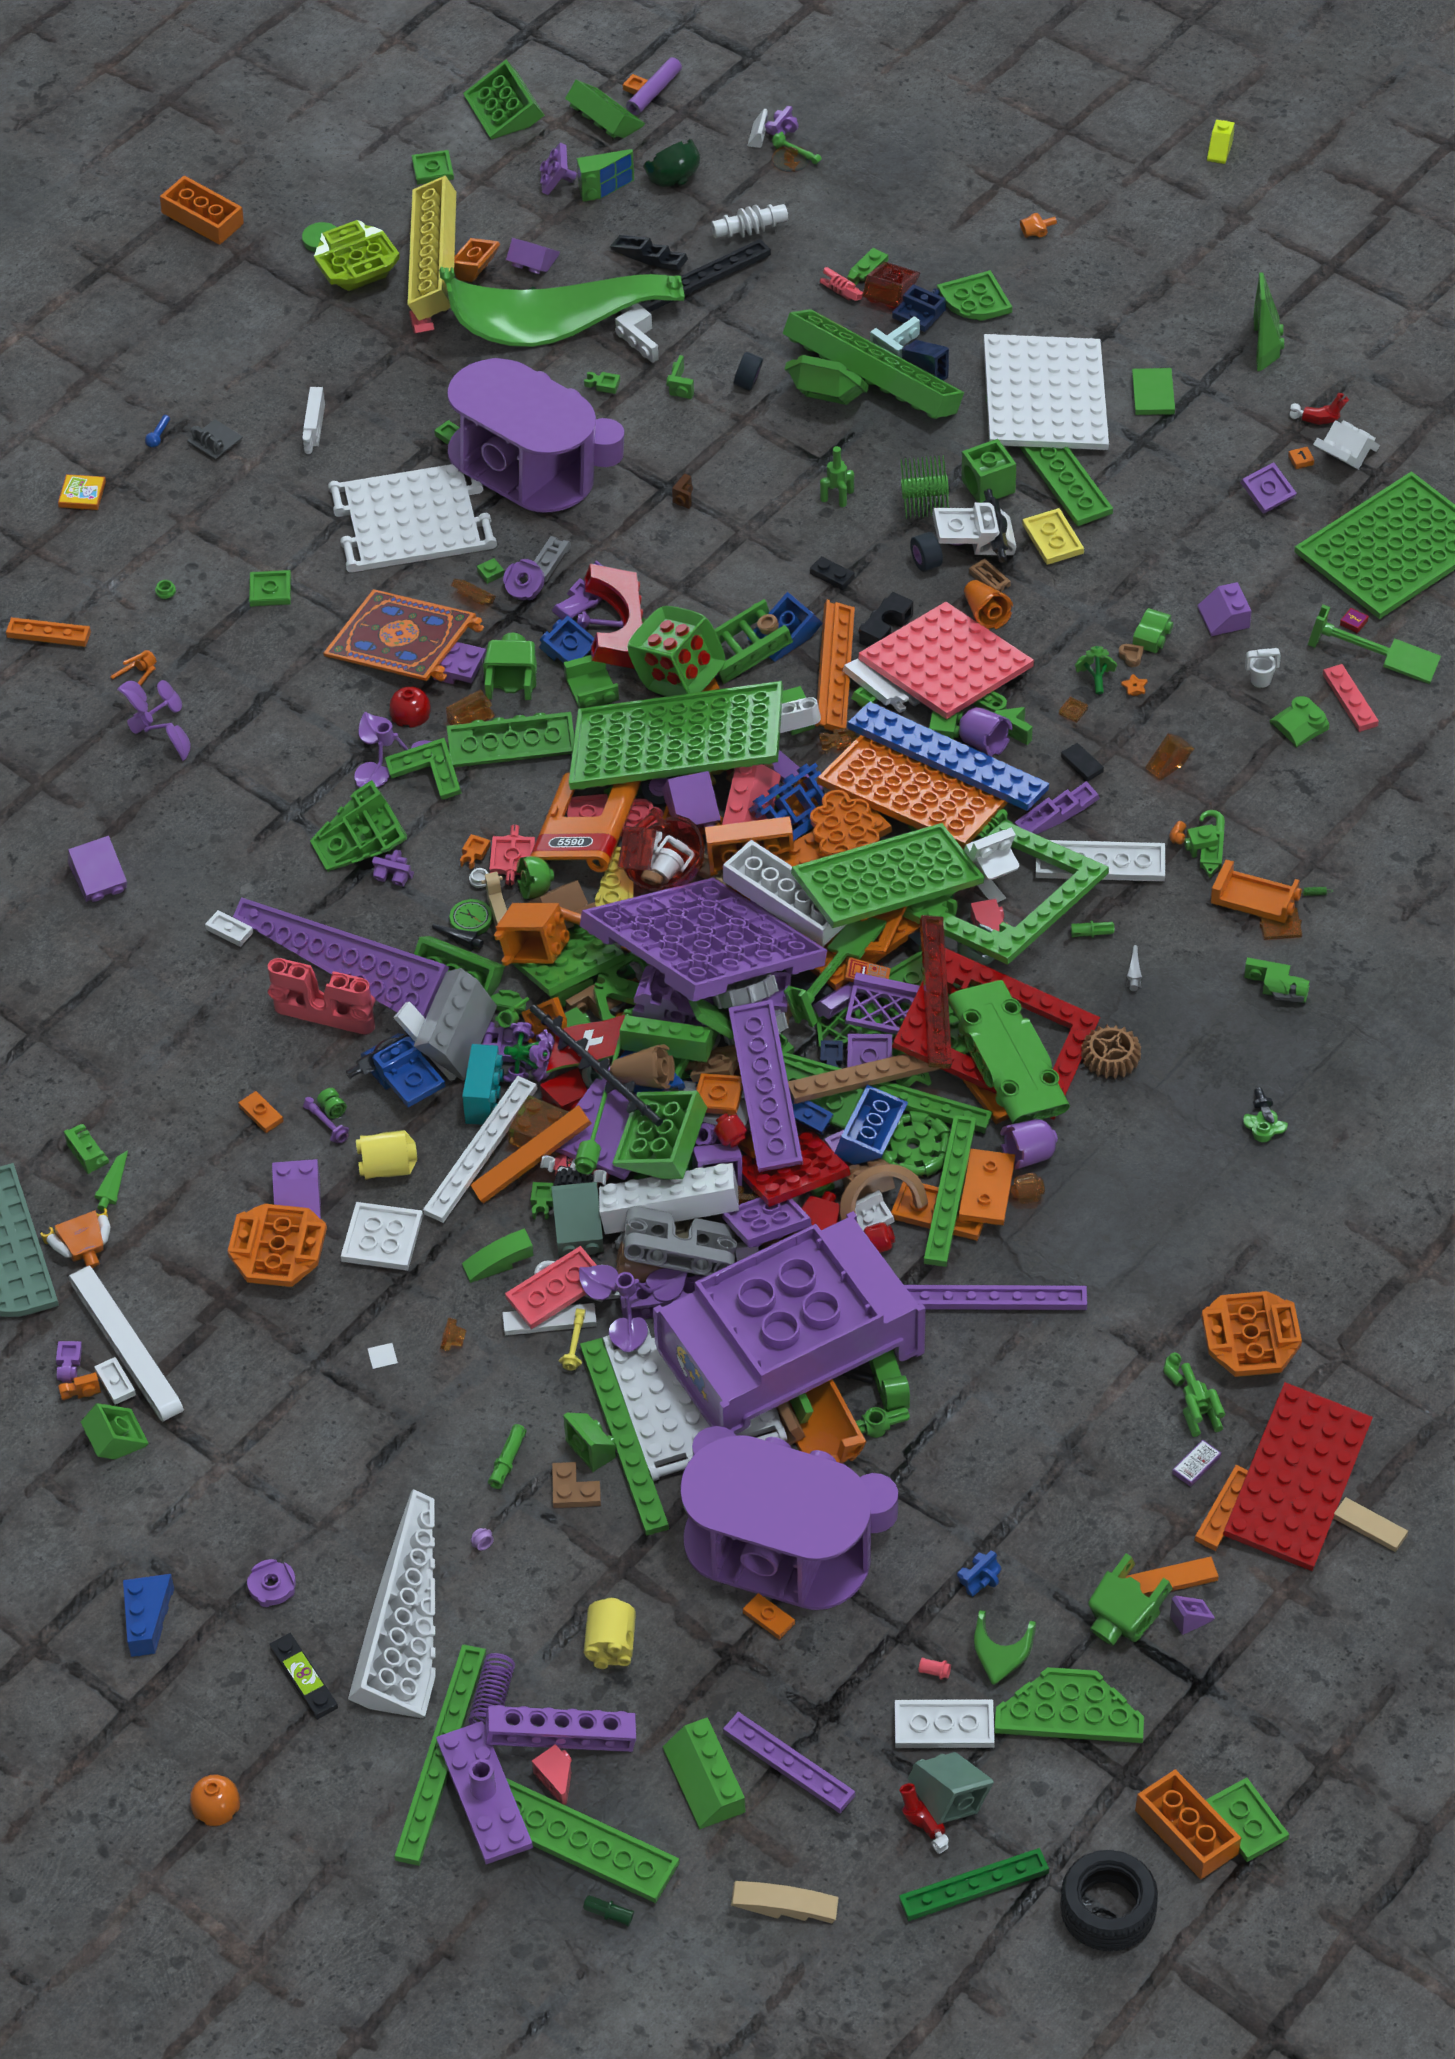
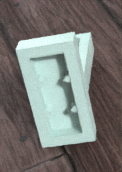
M913 317L888 335L875 328L870 332V341L902 358L903 346L920 334V320Z

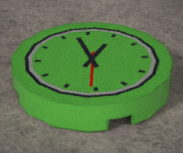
M475 899L463 900L457 903L451 909L449 916L452 928L475 931L477 936L486 932L493 920L491 908L485 902Z

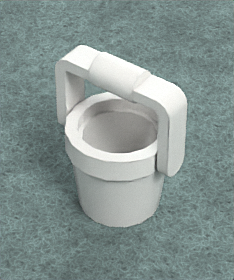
M1268 648L1248 651L1246 653L1245 669L1250 671L1251 683L1258 688L1269 686L1275 669L1280 666L1279 649Z
M668 835L654 854L657 855V858L650 871L660 874L663 877L662 883H668L678 871L684 872L695 854L686 844ZM666 842H669L673 847L689 856L685 864L681 856L675 851L662 848Z

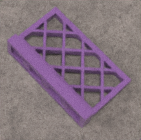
M856 972L845 1024L897 1034L900 1028L894 1022L902 1018L905 1019L908 1010L903 1011L898 1004L905 1002L911 1005L920 986ZM856 992L866 994L868 999L860 1003L855 996ZM881 997L887 998L890 1003L882 1007L877 999ZM940 998L930 1017L931 1023L929 1021L927 1023L933 1026L930 1032L932 1034L934 1031ZM872 1002L878 1010L869 1014L864 1006ZM894 1007L899 1015L890 1018L885 1011ZM860 1009L865 1016L857 1019L852 1018L851 1014ZM882 1014L886 1022L882 1024L876 1023L873 1017Z

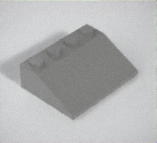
M459 968L447 971L414 1047L462 1081L465 1080L472 1044H481L497 1005L480 982L465 970Z

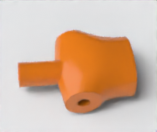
M1033 213L1028 218L1020 220V227L1026 238L1030 236L1044 237L1048 233L1047 227L1057 224L1055 217L1042 220L1038 213Z

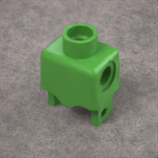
M507 633L502 637V640L489 641L483 665L486 699H492L493 688L502 689L505 693H516L524 689L525 700L532 699V689L536 687L537 674L535 644L533 641H526L518 633Z
M1127 1553L1112 1573L1106 1572L1088 1602L1093 1615L1097 1618L1090 1630L1111 1646L1115 1645L1121 1635L1133 1642L1138 1641L1161 1614L1159 1607L1173 1589L1170 1582L1163 1578L1150 1597L1144 1595L1141 1592L1138 1581L1132 1577L1126 1578L1135 1565L1133 1558Z

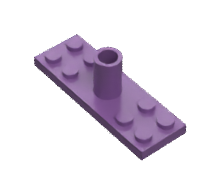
M483 1721L437 1736V1744L485 1864L533 1848V1843L493 1745H486Z

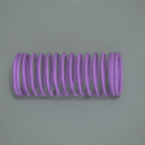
M499 1653L486 1655L468 1718L471 1725L477 1723L473 1719L474 1716L485 1722L484 1719L478 1716L486 1717L487 1713L485 1712H487L488 1708H481L479 1705L485 1707L495 1706L492 1704L501 1705V1703L503 1706L505 1705L510 1686L509 1683L515 1668V1662L510 1657ZM490 1658H501L510 1662L512 1664V1667L509 1664L502 1661L494 1660L487 1662V1660ZM489 1663H501L508 1666L509 1668L506 1669L504 1667L491 1665ZM497 1680H504V1681H506L507 1683H502V1682L497 1681Z

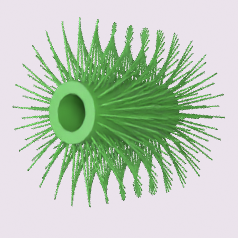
M926 456L927 477H925L922 458L923 477L920 475L918 459L919 477L917 478L915 461L913 462L915 478H912L910 458V478H908L905 458L906 479H904L901 459V489L906 519V499H908L910 518V498L913 500L914 516V498H917L919 515L918 498L921 497L923 517V497H925L927 517V497H929L931 516V496H933L934 508H936L935 496L938 497V507L940 508L939 497L942 495V506L944 508L945 495L947 508H949V487L944 456V475L941 472L940 457L938 459L940 475L937 474L936 458L934 456L935 476H933L930 456L931 476H929Z

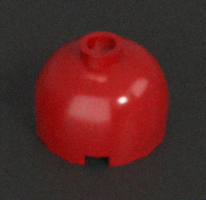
M404 687L394 693L390 700V717L398 726L403 727L404 724L409 725V728L424 724L429 719L431 712L430 701L426 693L421 689Z

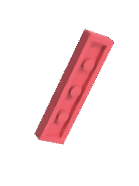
M1343 664L1323 669L1324 678L1357 730L1361 732L1377 727L1379 720Z

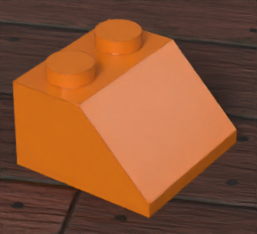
M470 238L454 256V273L457 279L473 282L494 258L500 246L499 241Z

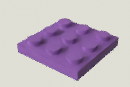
M759 1197L740 1204L739 1211L722 1213L723 1220L749 1248L758 1247L762 1243L773 1239H780L784 1235L800 1232L804 1228L812 1226L811 1218L792 1198L769 1207Z

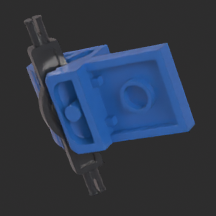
M398 1033L381 1041L378 1045L361 1053V1058L356 1061L357 1065L346 1070V1074H349L347 1076L350 1079L360 1073L366 1075L371 1072L385 1090L391 1087L407 1107L416 1104L445 1087V1081L424 1058L421 1052L414 1047L415 1041L408 1033Z

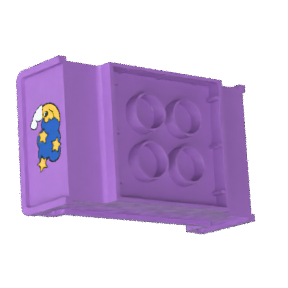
M854 1211L846 1214V1219L823 1230H820L817 1224H814L696 1281L693 1293L664 1307L658 1305L653 1308L655 1345L659 1354L709 1426L726 1427L733 1431L735 1435L747 1429L751 1419L894 1348L895 1355L900 1361H905L913 1356L918 1357L925 1352L924 1305L922 1303L918 1305L857 1223V1215Z

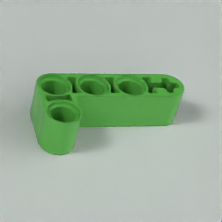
M893 1349L870 1360L869 1364L885 1411L889 1412L903 1407L909 1409L910 1390L905 1375L901 1376Z

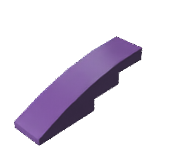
M1086 781L1072 792L1067 789L1053 800L1048 797L1015 821V824L1029 832L1038 834L1068 820L1099 800L1100 797Z

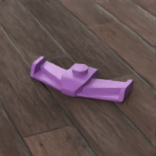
M597 560L594 562L595 565L603 566ZM579 578L567 593L570 598L556 604L552 612L562 620L567 615L573 618L588 608L596 607L602 598L585 592V582Z

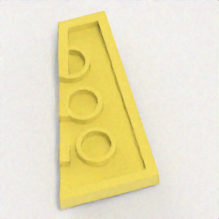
M634 847L615 848L604 877L602 876L599 892H597L595 897L596 907L634 897Z

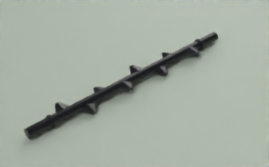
M534 1004L530 1007V1012L541 1021V1024L546 1025L559 1037V1050L569 1046L581 1057L579 1064L581 1070L591 1066L606 1080V1093L616 1089L629 1101L626 1109L628 1113L639 1110L642 1116H646L657 1127L662 1125L663 1119L633 1093L636 1085L634 1081L623 1084L608 1071L610 1059L605 1058L599 1062L585 1050L588 1039L583 1038L575 1041L561 1028L562 1016L559 1015L552 1020L551 1016L543 1012L537 1005Z

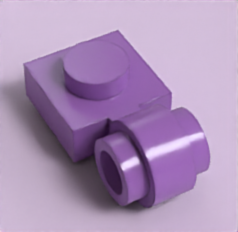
M58 1341L56 1363L57 1365H62V1367H57V1380H61L62 1383H72L74 1381L73 1378L77 1377V1367L73 1366H80L82 1343L80 1341Z

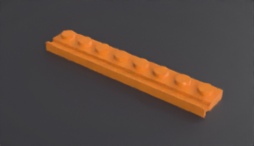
M827 599L824 604L817 692L821 720L815 726L821 725L824 726V729L844 734L847 724L850 677L843 672L845 664L851 662L855 607L835 602V604L830 603V600Z

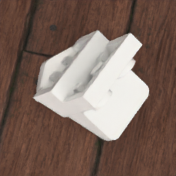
M1012 828L966 844L965 853L986 880L1005 876L1018 869L1019 863L1010 848L1016 835Z

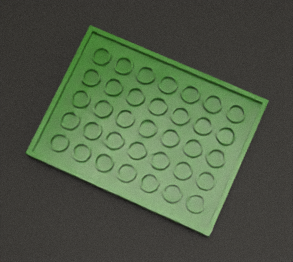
M1411 471L1296 545L1294 552L1373 615L1381 619L1455 570V504Z

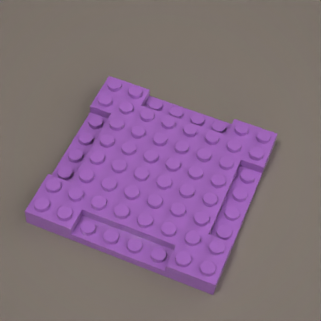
M715 878L585 909L581 913L580 927L600 939L604 944L612 945L617 942V944L630 950L632 954L645 960L647 964L657 968L661 973L665 974L664 982L671 986L673 990L686 996L690 1001L714 997L725 993L728 984L749 980L771 972L785 969L789 974H798L799 972L813 970L825 965L827 954L825 948Z

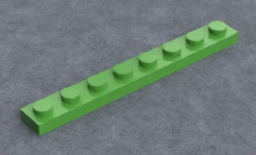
M954 1115L924 1256V1264L947 1267L976 1127L975 1117Z

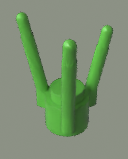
M526 997L514 1006H511L510 1009L501 1011L495 1017V1020L504 1028L510 1027L512 1023H517L519 1016L516 1010L528 1002L529 998Z

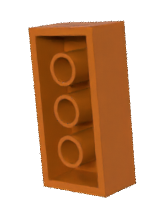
M186 176L181 177L160 196L161 213L219 245L244 224L243 208Z
M1176 1769L1137 1795L1135 1811L1200 1880L1239 1854L1241 1837Z

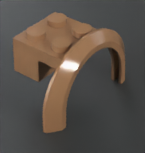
M882 1158L867 1161L866 1164L861 1166L851 1165L849 1166L851 1175L842 1178L845 1190L840 1202L841 1221L846 1219V1214L854 1211L856 1214L857 1200L878 1190L883 1193L894 1189L893 1177L899 1178L907 1184L912 1193L915 1207L919 1209L928 1204L924 1186L918 1176L911 1170L900 1165L890 1164Z

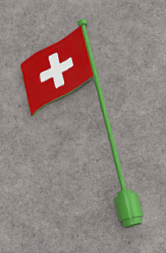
M625 1009L621 1016L599 1022L574 1025L563 1030L575 1041L583 1038L588 1039L585 1050L597 1061L613 1058V1063L614 1060L618 1059L621 1048V1025L626 1015L632 1016V1011ZM556 1036L546 1073L566 1067L579 1066L581 1057L569 1046L563 1050L558 1049V1036ZM605 1088L591 1138L579 1144L576 1154L575 1168L582 1174H591L596 1169L601 1153V1147L595 1142V1137L608 1094L605 1092Z

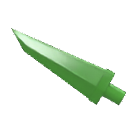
M128 1150L116 1157L98 1191L95 1193L94 1198L100 1200L97 1207L100 1211H104V1208L107 1209L108 1204H116Z

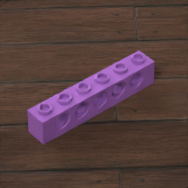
M488 1706L485 1718L486 1745L551 1748L556 1744L558 1748L632 1752L636 1741L635 1713H627L625 1711L603 1712L601 1710L581 1711L577 1709L560 1710L549 1707L540 1709L526 1706Z

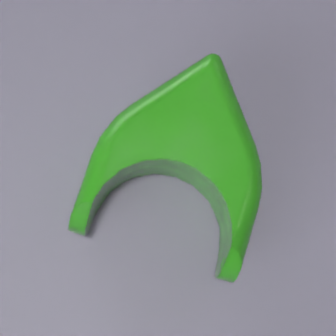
M980 1610L974 1634V1646L990 1682L995 1685L1029 1657L1033 1646L1036 1622H1029L1024 1637L1017 1643L1007 1646L998 1645L987 1634L985 1623L986 1611Z

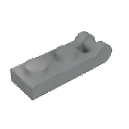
M550 536L534 560L545 575L544 582H547L564 554L568 553L571 546L570 541H560L557 537Z

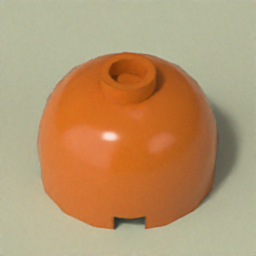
M208 1775L194 1785L190 1796V1806L197 1820L199 1819L209 1826H220L233 1819V1815L240 1808V1796L235 1784L229 1778L221 1775Z

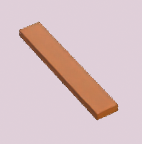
M579 1105L473 1182L471 1184L472 1189L484 1204L541 1162L543 1156H549L592 1124L583 1109Z

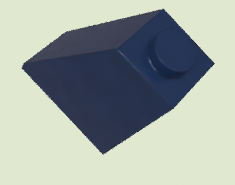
M915 340L902 349V359L943 381L948 378L949 348Z

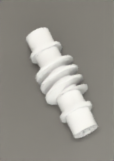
M769 204L767 208L761 210L758 205H753L752 208L748 206L745 208V211L742 208L738 209L736 216L728 217L724 215L723 219L712 221L711 229L715 238L726 235L730 238L735 233H740L743 238L745 237V230L751 236L752 229H754L756 234H759V227L765 232V226L767 225L775 227L777 223L788 221V212L784 204L777 206Z

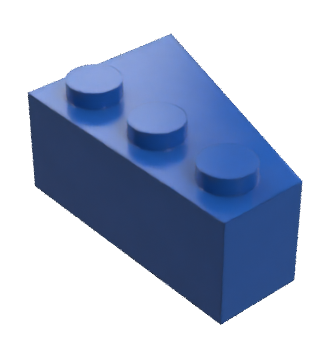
M171 1574L123 1580L127 1642L131 1657L156 1653L163 1629V1621L169 1609L168 1605L171 1595L174 1592Z

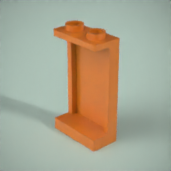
M1225 860L1212 887V904L1282 923L1286 922L1289 915L1292 916L1295 909V901L1300 900L1302 889L1299 888L1300 880L1295 879L1292 886L1233 871L1234 861Z

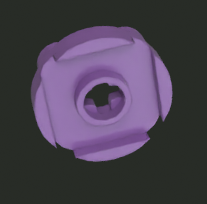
M521 559L520 562L512 563L508 566L504 573L503 581L506 590L515 599L533 600L544 585L545 575L537 563L529 559ZM527 575L528 581L522 584L519 579Z
M274 1559L264 1560L252 1568V1573L247 1579L251 1597L259 1602L262 1607L283 1603L295 1594V1574L293 1569L285 1562L282 1564ZM269 1579L278 1581L273 1586L267 1585Z

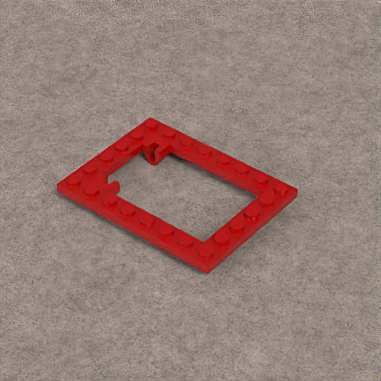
M939 946L892 1047L997 1094L994 1087L989 1088L973 1058L943 1045L946 1032L941 1030L939 1035L936 1036L930 1033L933 1026L927 1023L944 987H947L946 991L951 995L958 990L969 988L970 984L978 986L1002 980L1012 998L1019 1001L1021 1007L1071 1029L1053 1067V1070L1059 1075L1058 1084L1064 1095H1066L1082 1059L1084 1039L1086 1035L1090 1034L1091 1030H1095L1100 1017ZM956 983L962 987L958 989L953 984Z

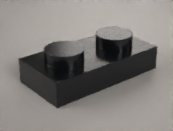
M823 556L810 567V574L841 590H844L855 578L854 572Z

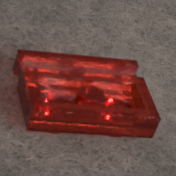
M625 826L618 868L632 871H650L657 831L655 829Z

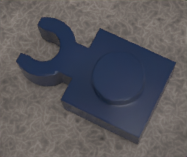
M821 1040L820 1062L838 1067L837 1064H843V1041Z

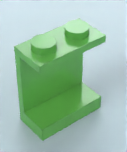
M592 655L564 662V675L579 709L619 700L618 684L612 683L606 670V663L592 661Z

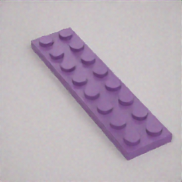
M773 1000L730 1007V1019L758 1171L763 1172L803 1164Z

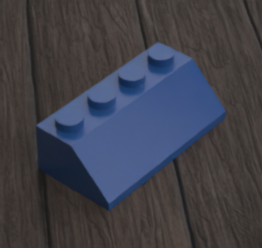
M867 1084L840 1137L834 1154L854 1165L881 1158L908 1102Z

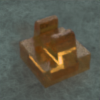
M448 1318L440 1349L449 1351L451 1345H463L466 1330L456 1326V1319Z

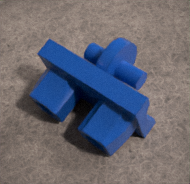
M990 1551L987 1555L978 1553L973 1558L974 1567L971 1570L962 1568L957 1573L959 1582L966 1587L968 1595L974 1597L987 1585L996 1587L999 1584L997 1575L1002 1569L996 1560L997 1554Z

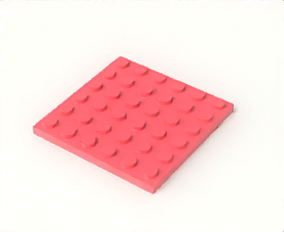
M948 602L942 603L859 652L858 657L860 661L945 719L950 718L1034 666L1032 658L984 626H981Z

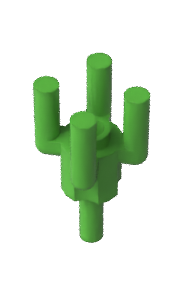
M836 446L833 448V461L827 465V477L820 480V500L827 502L828 488H837L839 490V506L845 507L847 506V493H854V472L852 470L847 471V466L841 460V448Z
M1182 1364L1181 1369L1188 1384L1183 1389L1187 1403L1183 1414L1192 1436L1197 1437L1201 1434L1197 1423L1203 1420L1201 1414L1208 1413L1214 1431H1222L1223 1426L1220 1418L1225 1416V1412L1216 1390H1207L1205 1383L1196 1381L1190 1364Z

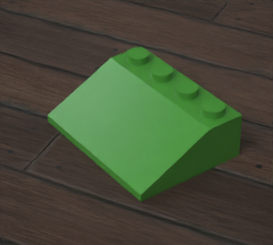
M507 59L463 93L491 139L531 127L545 116L519 73Z
M698 1091L637 1092L636 1096L646 1105H649L651 1110L663 1119V1123L657 1127L646 1116H642L639 1110L631 1112L612 1164L619 1168L660 1179H683L707 1110L706 1104Z

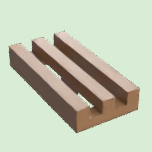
M986 559L969 568V573L975 579L1002 592L1005 586L1007 588L1011 586V581Z

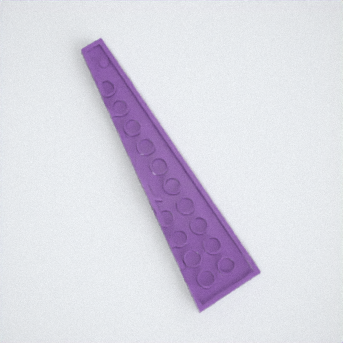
M242 897L233 915L235 919L251 926L257 932L330 974L335 971L366 979L370 985L371 995L375 1000L397 1013L406 1002L410 1001L426 1019L445 973L449 969L445 964Z

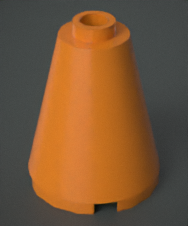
M972 580L965 586L964 595L977 623L988 630L989 628L998 629L1007 623L1012 615L1011 605L1013 606V603L1006 594L978 580Z

